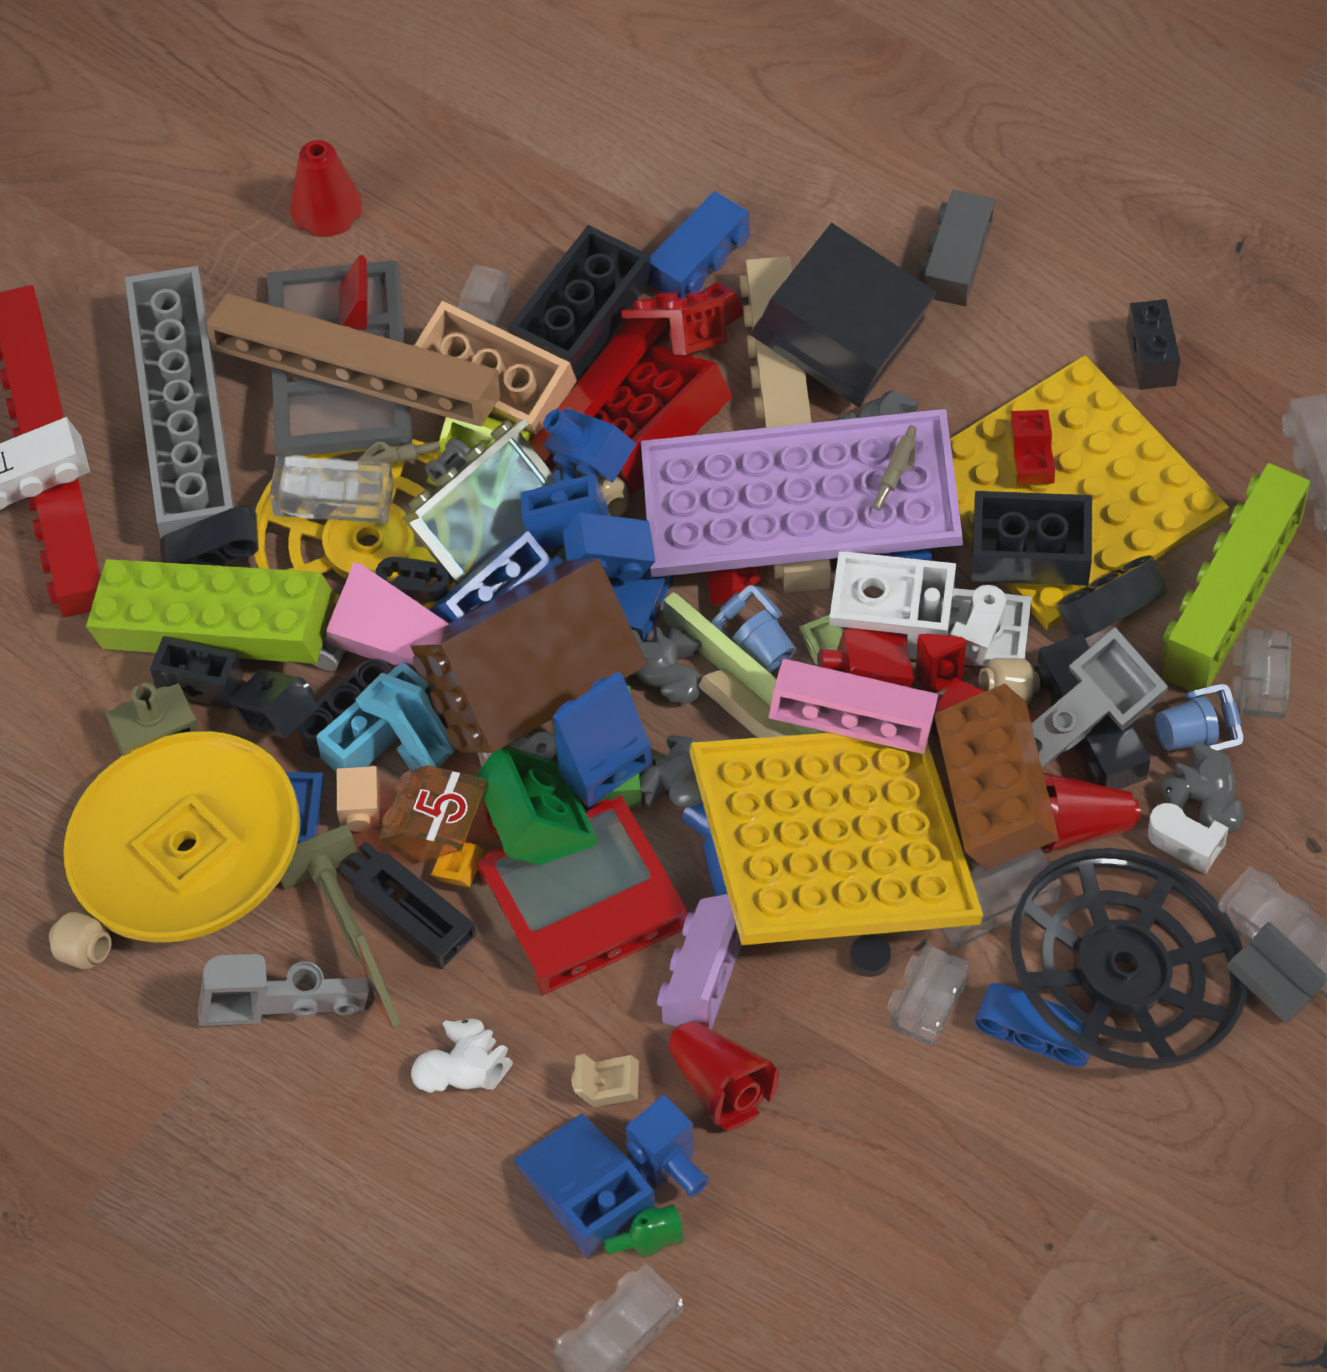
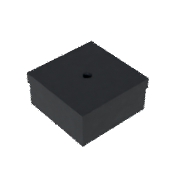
M831 222L771 297L762 317L755 324L750 335L860 408L921 327L926 318L924 315L937 292Z

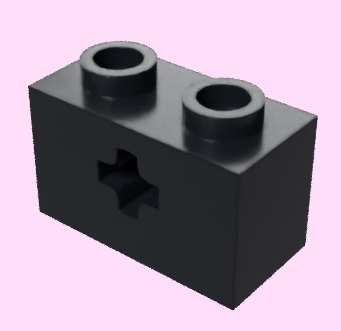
M1167 299L1130 303L1126 331L1139 390L1176 386L1180 355Z
M166 636L162 637L150 667L156 689L170 687L179 683L186 699L228 709L232 707L228 699L238 691L243 678L236 652Z
M260 669L228 699L249 729L282 738H287L319 708L311 697L313 694L312 688L303 678Z

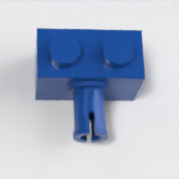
M567 407L564 412L559 409L552 410L543 421L544 429L551 432L543 447L554 455L552 462L562 469L568 468L573 470L575 468L582 476L595 474L596 478L599 477L613 483L636 446V443L615 425Z
M563 468L564 479L561 480V472L558 469L553 473L552 485L521 492V517L526 530L531 533L542 549L564 544L563 530L579 512L609 516L608 506L595 474L577 478L573 470Z
M579 512L563 530L567 561L599 558L607 577L619 578L627 582L639 580L656 562L649 521Z
M665 1094L626 1125V1147L629 1160L644 1179L647 1178L657 1188L671 1176L687 1192L690 1198L698 1195L707 1186L709 1177L691 1161L694 1157L693 1123Z

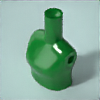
M675 1205L663 1208L653 1206L644 1208L634 1218L630 1231L603 1239L607 1255L634 1248L639 1255L647 1257L655 1255L658 1251L669 1245L683 1243L681 1220Z

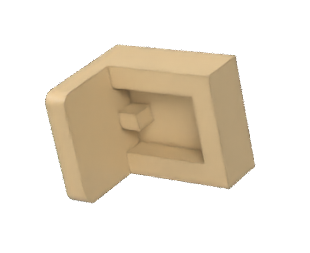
M585 1054L575 1056V1070L571 1076L574 1092L592 1107L638 1099L639 1061L635 1057L628 1055L594 1062Z

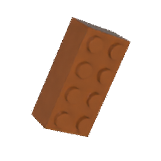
M1004 683L935 713L934 717L965 853L988 870L1059 840L1026 701Z

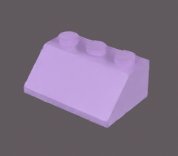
M728 894L700 899L696 912H689L686 917L682 933L686 936L683 948H675L670 963V970L674 971L670 983L663 982L657 999V1006L662 1007V1022L677 1027L682 1023L697 1021L710 1029L713 1028L742 946Z

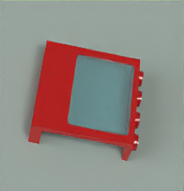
M622 795L613 800H602L596 803L591 810L585 812L598 839L594 847L540 866L527 861H515L503 849L492 850L483 859L477 861L479 880L482 886L488 884L533 966L535 983L542 996L683 931L688 915L687 909Z

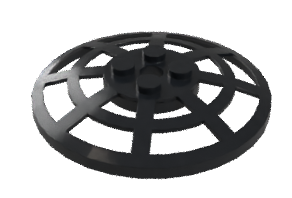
M1115 848L1086 849L1065 855L1048 864L1032 879L1017 903L1011 922L1010 948L1018 981L1029 1002L1043 1020L1061 1037L1082 1051L1103 1061L1128 1068L1148 1070L1175 1068L1194 1062L1213 1051L1228 1036L1241 1016L1247 998L1248 987L1229 970L1231 984L1227 1008L1203 1001L1206 976L1202 961L1203 958L1224 952L1229 963L1243 949L1239 934L1229 916L1216 899L1195 879L1175 866L1153 856L1132 850ZM1094 868L1126 869L1144 874L1157 881L1147 899L1121 891H1100ZM1078 871L1084 894L1067 901L1053 916H1050L1033 901L1037 894L1052 881L1065 874ZM1171 888L1199 910L1212 926L1217 935L1216 937L1195 944L1182 924L1169 912L1161 908ZM1104 905H1120L1135 909L1140 913L1135 923L1120 919L1109 920ZM1088 907L1094 926L1081 938L1062 924L1072 914ZM1025 915L1044 930L1041 945V959L1044 972H1027L1020 944L1021 928ZM1155 920L1172 934L1181 948L1167 951L1159 938L1150 931ZM1055 939L1075 952L1073 970H1055L1053 959ZM1119 959L1129 964L1132 973H1125L1119 970L1114 960ZM1189 964L1192 979L1190 996L1170 987L1173 967ZM1082 986L1085 992L1096 1001L1090 1015L1072 1001L1063 987ZM1036 988H1051L1063 1007L1085 1025L1081 1035L1071 1029L1049 1008ZM1160 1000L1183 1010L1174 1021L1160 1028L1157 1027L1148 1011ZM1111 1010L1120 1013H1132L1141 1031L1121 1030L1110 1027L1105 1022ZM1195 1015L1220 1023L1215 1032L1202 1045L1179 1056L1174 1053L1165 1038L1171 1037L1185 1028ZM1100 1034L1124 1042H1148L1159 1058L1126 1055L1109 1050L1096 1044Z

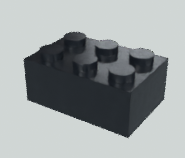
M975 491L971 581L1089 586L1092 564V495Z

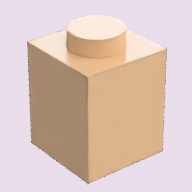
M377 767L336 768L337 814L340 826L347 824L351 831L356 832L380 827V784Z

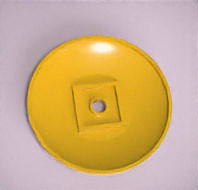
M211 731L184 732L162 737L152 743L132 750L131 753L121 756L110 764L89 785L78 801L68 823L64 840V866L70 887L81 906L91 917L97 919L110 931L124 937L146 942L168 943L190 940L214 933L231 925L256 908L277 886L293 858L300 831V812L296 793L281 765L264 749L248 740L226 733ZM188 839L196 840L195 845L191 849L178 851V847L183 841Z

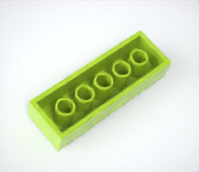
M1271 463L1266 465L1261 476L1254 474L1246 491V495L1249 496L1245 504L1239 502L1236 505L1229 522L1232 524L1228 533L1222 531L1215 543L1213 553L1216 555L1213 561H1205L1196 579V582L1199 583L1195 592L1189 590L1186 593L1179 610L1182 612L1178 622L1171 620L1165 631L1163 642H1166L1159 658V661L1164 663L1161 679L1190 692L1211 686L1302 522L1311 483L1310 480Z
M106 559L86 628L101 648L108 650L156 653L162 637L166 636L236 652L239 659L317 664L336 595L321 572Z

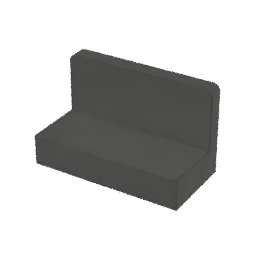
M1267 922L1253 940L1234 956L1226 966L1286 1024L1314 998L1327 982V975L1271 922Z

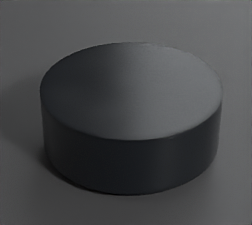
M866 934L858 937L853 942L850 949V963L857 973L866 977H875L883 974L888 969L891 961V948L884 938L875 934Z

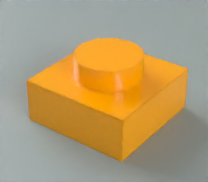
M446 839L431 875L439 882L471 887L478 870L477 861L482 859L485 851L477 844Z

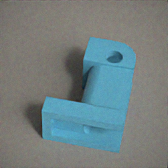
M381 673L355 699L362 711L388 720L402 742L397 751L410 770L429 777L457 750L450 742L446 728L428 701L429 697L422 687Z

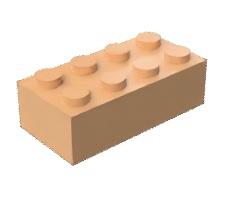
M444 301L440 303L415 343V346L497 369L500 398L489 416L504 422L509 420L511 424L525 418L529 424L524 430L532 432L531 439L543 427L546 415L560 406L576 383L570 362Z

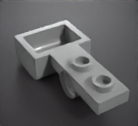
M1116 627L1069 665L1070 672L1080 683L1031 723L1042 769L1062 752L1068 751L1079 743L1091 731L1092 727L1106 715H1109L1123 731L1156 704L1168 691V686Z
M219 955L210 959L204 967L198 1004L199 1026L260 1024L261 1017L264 1014L294 1013L296 1016L307 1017L317 1012H335L339 1015H350L357 1011H364L368 996L367 978L324 979L322 970L316 964L307 961L298 962L291 966L285 981H267L265 959L262 955ZM306 984L312 989L302 991L296 988L295 985Z

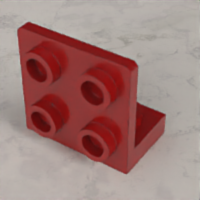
M677 292L655 294V298L635 300L634 307L621 310L622 318H670L669 335L672 341L673 355H687L727 342L723 298H708L707 292L685 294L686 298H677Z

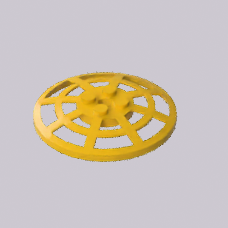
M412 439V443H414V446L425 444L421 441ZM368 449L295 456L277 472L266 486L257 503L255 512L257 513L259 550L254 554L257 568L270 569L265 551V535L268 521L290 530L288 549L293 568L287 570L321 573L334 570L339 576L347 579L354 562L362 564L375 574L378 564L383 559L389 557L437 563L425 547L415 546L414 533L402 519L406 513L393 503L397 489L408 493L414 498L425 489L417 483L401 477L404 462L400 461L388 465L385 473L361 472L341 478L338 477L329 459L344 454L367 451ZM435 451L417 455V459L428 464L430 461H436L442 452ZM315 466L319 475L323 478L356 483L358 486L381 485L378 498L354 500L351 509L338 508L329 517L325 525L308 520L315 509L321 504L305 501L299 508L296 516L274 507L283 494L281 489L289 467L306 472ZM466 478L420 518L424 524L433 519L437 530V540L457 565H464L462 571L468 576L472 572L480 552L482 516L477 495L469 479ZM463 499L471 523L469 551L448 550L449 530L443 512ZM302 534L322 540L325 557L304 564L301 555ZM366 535H373L379 538L378 542L372 546H363L359 543V540ZM393 572V575L388 577V581H395V578L399 576V572ZM432 577V578L430 579V581H429L428 583H426V586H427L429 583H431V581L434 579V577ZM455 582L450 585L449 591L457 585ZM335 594L336 596L333 603L335 604V607L340 598V595ZM438 601L429 602L423 607L430 611V608ZM335 607L330 615L329 622L331 620Z

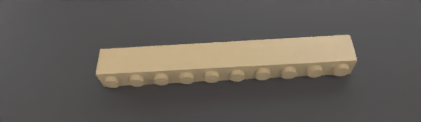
M790 256L746 260V275H739L741 297H748L749 305H743L745 327H752L753 330L755 324L762 317L771 297L791 274ZM747 335L748 358L755 357L756 366H750L752 388H759L760 393L759 397H754L756 419H763L764 428L812 423L805 371L751 335ZM829 559L774 564L775 579L782 578L784 593L830 589Z

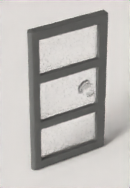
M395 260L367 263L368 327H366V330L359 331L405 343L399 263ZM353 264L267 272L269 305L339 325V286ZM271 367L274 436L277 458L369 449L379 441L385 442L390 447L412 443L410 406Z

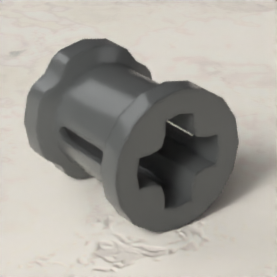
M450 439L445 445L446 450L438 459L430 461L425 466L426 473L438 486L440 485L436 482V479L453 466L458 470L466 463L463 456L470 449L459 440Z

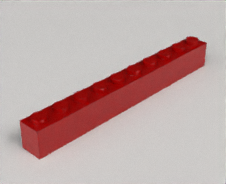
M34 285L0 292V361L4 360L6 366L0 369V377L4 391L11 389L12 397L5 400L10 420L17 419L19 427L12 429L15 438L65 418ZM77 477L74 481L59 484L42 491L36 496L27 497L30 511H38L39 519L32 520L37 542L44 541L46 550L39 551L44 574L51 572L53 579L52 582L46 583L51 605L59 604L63 618L91 611L101 578L79 477Z

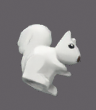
M464 1019L455 1022H443L446 1035L456 1043L450 1054L438 1049L427 1050L417 1057L411 1070V1077L415 1086L429 1093L444 1091L448 1085L459 1089L482 1087L487 1090H494L511 1068L513 1062L505 1057L508 1051L506 1046L501 1045L495 1050H491L496 1043V1040L491 1038L493 1035L492 1030L487 1029L484 1031V1025L478 1019Z

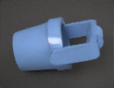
M747 586L741 593L736 592L720 608L721 612L711 622L769 673L780 668L782 660H789L796 650L778 623V618L782 615L781 611L758 586ZM755 595L766 607V610L750 618L731 638L722 628V625L728 619H732L747 604V601Z
M1225 684L1185 693L1186 699H1188L1186 702L1160 711L1155 717L1156 735L1159 743L1165 750L1193 748L1195 742H1199L1220 751L1232 748L1243 742V733L1240 726L1242 722L1236 701H1233L1231 691ZM1218 692L1221 702L1220 707L1232 741L1214 745L1219 736L1218 720L1212 704L1203 695Z

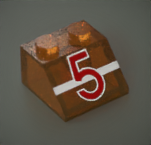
M430 765L405 772L396 784L397 793L392 806L383 817L382 824L384 826L378 840L413 864L462 851L487 782L482 778Z

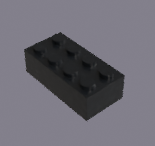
M587 225L507 328L508 333L570 362L577 380L624 319L622 318L621 310L633 307L634 301L639 299L652 282L650 255Z

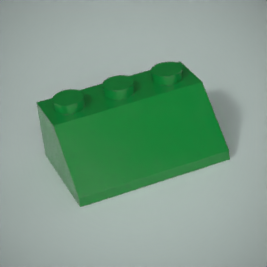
M506 745L491 753L475 775L474 779L480 790L481 798L485 802L491 816L492 824L496 828L502 842L503 850L513 860L519 862L527 861L540 866L594 847L598 842L579 797L559 775L557 761Z

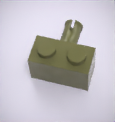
M141 683L143 693H140L139 687L136 685L131 691L133 702L121 703L114 710L105 713L111 733L122 756L165 736L199 731L196 718L179 683L158 689L150 683Z

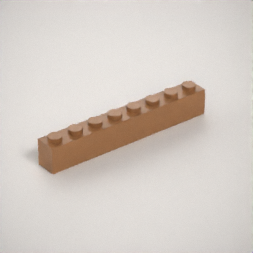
M227 293L206 322L211 350L482 427L500 398L497 369L352 329L348 326H341L315 317L302 315L280 307L263 304L248 298Z

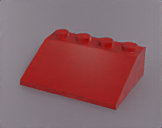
M651 345L594 416L596 419L615 425L636 443V446L617 475L625 482L629 492L635 494L644 487L641 441L696 435L733 397L716 362L691 355H673V350Z

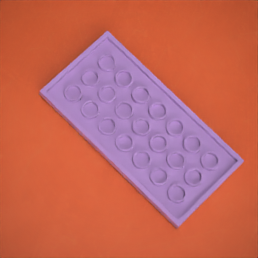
M946 409L641 441L647 521L650 523L656 561L650 567L652 577L838 558L839 552L880 554L963 545ZM909 425H913L917 428L914 467L901 475L895 491L889 492L881 511L872 508V505L881 488L879 482L888 468L890 458L902 435H905Z

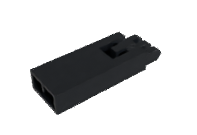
M363 842L358 849L367 860L365 861L353 852L347 860L356 871L354 872L342 863L336 868L337 873L352 886L354 898L440 969H443L476 936L475 923L390 854L386 853L383 856L369 843ZM388 879L408 894L404 900L402 898L398 900L399 904L392 899L396 895L395 889L392 886L389 888L384 884Z

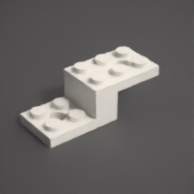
M839 552L829 625L908 634L907 648L909 658L916 659L919 634L927 633L950 636L956 622L967 625L969 620L968 610L975 590L954 588L956 563ZM875 586L880 588L884 594L878 598H869L864 595L863 590L867 587ZM1005 594L1006 605L998 627L999 631L995 634L983 667H986L993 658L1025 659L1031 596ZM965 659V665L982 666Z

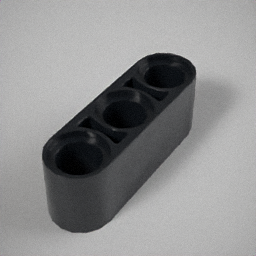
M234 507L166 534L160 539V562L227 566L256 554L259 550L257 513L248 507Z
M1146 555L1126 563L1091 582L1089 586H1084L1059 600L1056 606L1069 636L1073 637L1082 633L1087 638L1158 600L1168 590L1154 557Z
M370 659L361 663L316 701L319 708L298 726L303 749L308 755L321 758L317 735H311V733L324 730L344 712V710L340 709L353 705L356 702L355 699L381 673H390L391 669L386 662L380 659Z

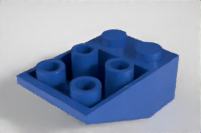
M616 672L607 679H599L590 687L587 693L575 701L570 700L564 703L557 710L556 714L553 715L559 775L588 808L652 764L651 744L625 680L619 672Z
M580 1114L513 1159L515 1165L586 1258L604 1246V1238L621 1234L631 1228L634 1218L644 1208L649 1206L655 1207L654 1191L639 1171L583 1114Z

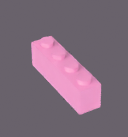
M783 659L773 690L769 718L925 754L938 694ZM820 706L827 707L830 711L818 714Z

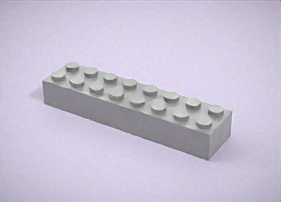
M198 266L124 277L156 521L161 538L168 533L235 507L213 353L206 325L208 318L204 291Z

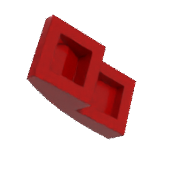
M1049 410L1010 411L1016 484L1055 483Z

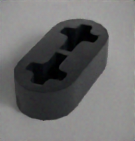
M389 557L383 559L376 568V575L413 600L436 602L443 598L450 590L449 575L446 568L435 562ZM393 572L400 573V576H397L395 581H388V577H391ZM432 577L438 578V581L434 582L433 587L426 586V583Z

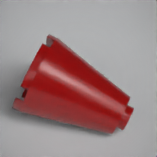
M324 140L310 141L301 148L289 203L290 214L295 225L299 229L302 227L311 231V235L316 237H333L346 232L351 228V223L358 216L359 218L362 210L361 196L335 148Z
M1043 773L1059 840L1034 851L1035 853H1050L1129 832L1133 829L1135 823H1138L1140 820V803L1137 799H1134L1129 791Z
M697 1021L678 1025L670 1035L668 1045L670 1054L711 1121L717 1126L719 1125L727 1131L741 1128L760 1114L756 1107L764 1098L768 1102L773 1098L779 1084V1071L768 1059Z

